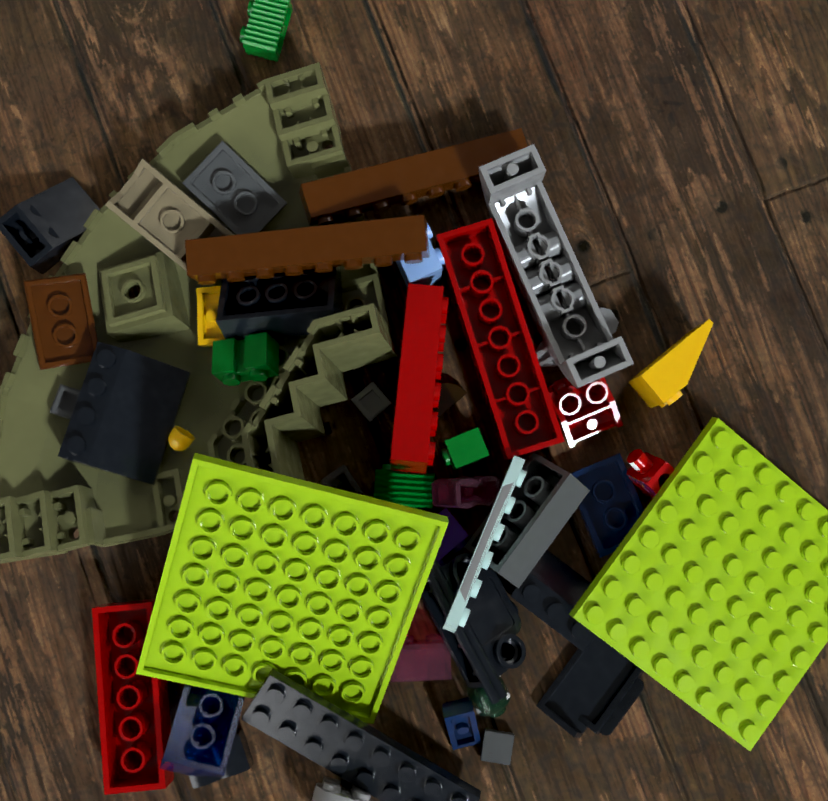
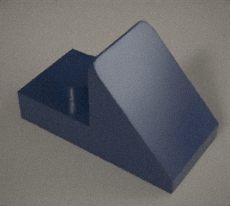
M466 697L444 703L442 711L452 749L456 750L480 744L481 739L472 701Z

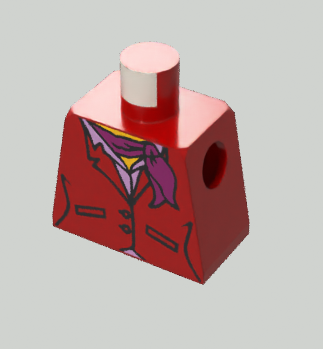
M641 449L632 451L627 457V462L631 467L627 470L626 475L645 497L651 501L675 469L665 460L643 452Z

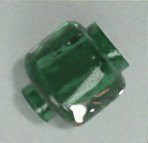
M499 676V679L508 695L496 704H491L483 688L467 687V696L480 716L496 718L506 711V706L510 702L511 696L501 676Z

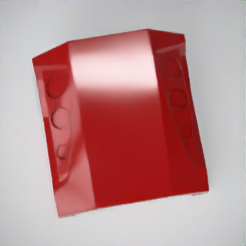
M565 377L555 381L548 387L558 422L569 448L574 447L576 442L609 428L623 426L615 399L605 377L580 388H575Z

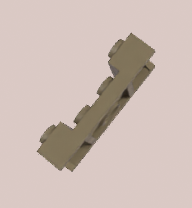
M144 159L140 161L134 174L122 189L105 204L111 211L186 271L185 240L235 235Z

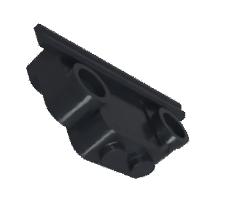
M463 553L446 560L440 565L435 559L421 599L468 688H483L491 704H496L508 695L499 676L509 669L519 667L524 662L526 656L525 645L516 636L521 629L518 608L507 595L501 577L491 569L485 570L481 568L477 579L483 582L476 599L470 597L466 608L471 611L464 628L458 626L455 633L443 629L473 554Z

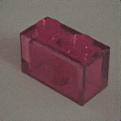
M428 634L425 635L426 639L414 640V636L407 635L393 670L391 682L452 679L451 654L441 635Z

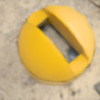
M175 425L169 433L168 442L173 450L184 451L190 447L195 437L186 429Z

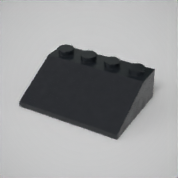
M333 267V271L327 273H317L315 269L303 270V274L298 276H287L285 272L274 273V277L269 279H258L256 275L245 276V280L240 282H229L227 278H224L221 284L216 322L225 339L235 338L237 341L244 340L246 335L267 332L273 338L309 335L307 329L313 320L343 312L341 267Z
M97 342L58 457L154 485L168 444L169 433L173 429L191 373L127 349Z

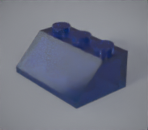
M184 684L159 768L189 776L224 777L245 697Z

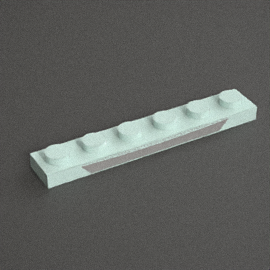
M514 455L443 629L455 633L458 626L464 628L471 610L466 608L470 597L476 599L483 581L477 578L481 568L487 570L494 555L493 552L489 551L493 540L499 542L505 525L500 523L503 514L510 515L516 500L515 497L511 496L514 487L520 488L527 473V471L522 470L525 459Z

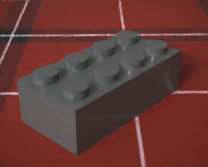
M533 452L522 467V470L527 471L521 487L515 486L511 494L516 500L510 515L504 513L500 523L504 524L505 528L499 542L493 540L489 551L494 553L489 567L517 588L522 585L590 491L571 473ZM489 514L464 546L472 554L475 551Z

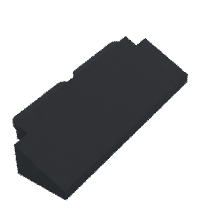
M595 635L584 651H581L579 648L536 706L574 738L580 739L587 728L591 729L595 734L599 735L601 733L608 736L613 733L644 690V682L640 679L644 671Z

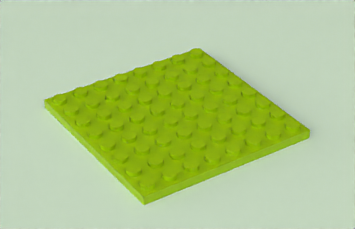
M712 417L569 615L747 750L751 751L828 642V510L719 418Z
M194 453L136 674L253 699L271 670L275 669L363 722L374 724L449 523L448 516Z

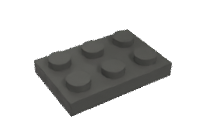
M223 141L183 182L235 234L261 232L287 205V202Z

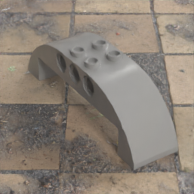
M535 144L480 166L478 170L482 191L503 253L536 327L565 377L575 388H580L633 365L634 362L622 336L613 339L545 190L542 180L546 169Z

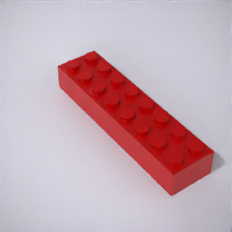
M486 219L437 234L435 244L440 249L445 260V264H443L444 272L504 460L511 459L514 455L518 457L565 442L493 219Z

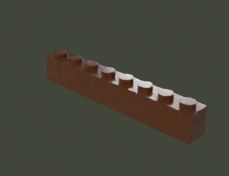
M522 128L303 183L300 185L299 194L309 226L331 225L336 219L345 217L346 220H353L361 217L363 212L371 210L374 213L388 210L391 207L390 205L401 203L403 206L410 205L418 201L420 197L436 198L445 194L447 190H466L472 184L481 182L478 170L480 166L528 147Z
M424 215L185 240L187 276L198 281V284L201 285L215 284L216 279L227 278L229 282H240L245 280V276L254 275L258 279H269L274 277V273L283 272L287 276H298L303 274V270L315 269L317 273L332 272L333 267L344 266L346 270H357L363 268L362 264L374 263L376 267H386L393 265L392 261L404 260L406 264H416L423 262V258L430 257L427 221Z

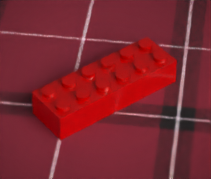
M408 283L390 457L391 471L426 474L427 466H433L436 442H431L430 436L436 437L438 412L432 411L433 408H438L441 390V383L435 382V379L441 380L444 354H439L438 352H443L449 302V297H443L444 286Z
M155 599L108 603L92 608L104 795L166 789L174 780L167 680L136 674Z

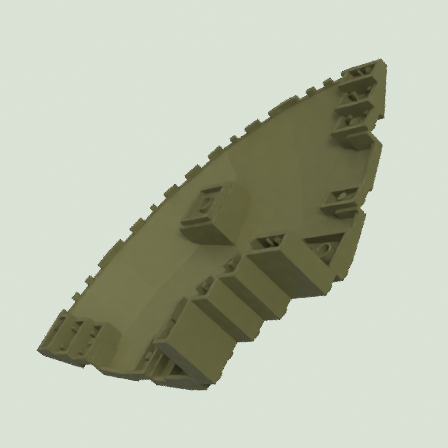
M319 62L262 80L256 84L258 89L244 97L240 93L232 98L234 103L221 111L215 108L208 113L209 118L196 126L192 122L173 133L156 149L159 154L149 162L192 200L231 230L183 184L185 179L223 141L287 202V205L261 232L312 227L309 226L300 198V185L352 171L351 165L345 156L341 130L323 69ZM330 144L333 145L332 148H329V149H326V150H325V147H326L327 145H330ZM135 170L127 177L128 180L134 174ZM113 190V191L109 194V196L112 198V197L115 196L118 192H116L115 190ZM104 205L100 210L94 209L83 225L87 229L78 242L72 241L60 259L63 264L54 277L86 273L98 342L127 349L191 373L174 426L186 429L195 439L190 447L184 451L173 450L168 442L154 485L58 457L70 419L51 414L50 409L60 384L81 390L90 362L40 370L32 324L30 322L26 335H20L13 355L17 358L11 373H5L0 386V564L65 554L68 551L90 545L108 547L173 532L176 521H173V514L177 511L179 512L194 453L305 480L298 442L325 435L320 407L348 400L342 372L398 357L393 338V326L378 267L374 266V263L362 264L363 268L357 270H346L344 266H341L343 312L313 320L307 329L309 335L274 338L279 343V376L269 377L261 382L250 380L241 382L237 386H228L212 375L213 346L202 347L198 345L196 288L221 286L222 279H216L215 284H198V281L187 276L186 270L107 206ZM363 213L361 217L353 220H346L345 217L334 220L335 222L333 224L358 222L366 220ZM134 286H140L139 295L136 298L130 299L129 292ZM78 529L79 536L75 539L74 532Z

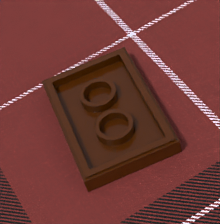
M86 273L23 281L40 370L91 362L98 338Z

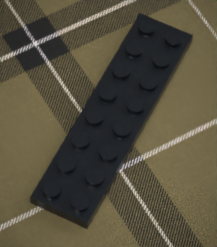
M275 669L271 670L242 715L241 720L371 794L380 801L480 800L481 791Z

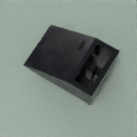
M71 177L15 205L0 218V232L31 268L44 274L60 261L73 240L75 242L79 241L87 229L83 225L93 210H100V208L77 181Z

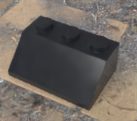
M546 550L519 588L512 585L507 593L581 651H584L594 638L595 634L569 615L591 583L550 551Z

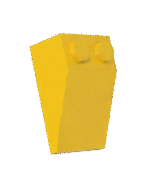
M710 319L690 330L628 381L650 408L658 405L661 408L667 404L671 405L683 395L680 390L688 384L713 326V322Z

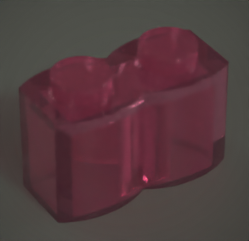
M464 475L458 478H440L431 483L433 505L443 508L469 509L476 505H494L500 490V479L495 476Z

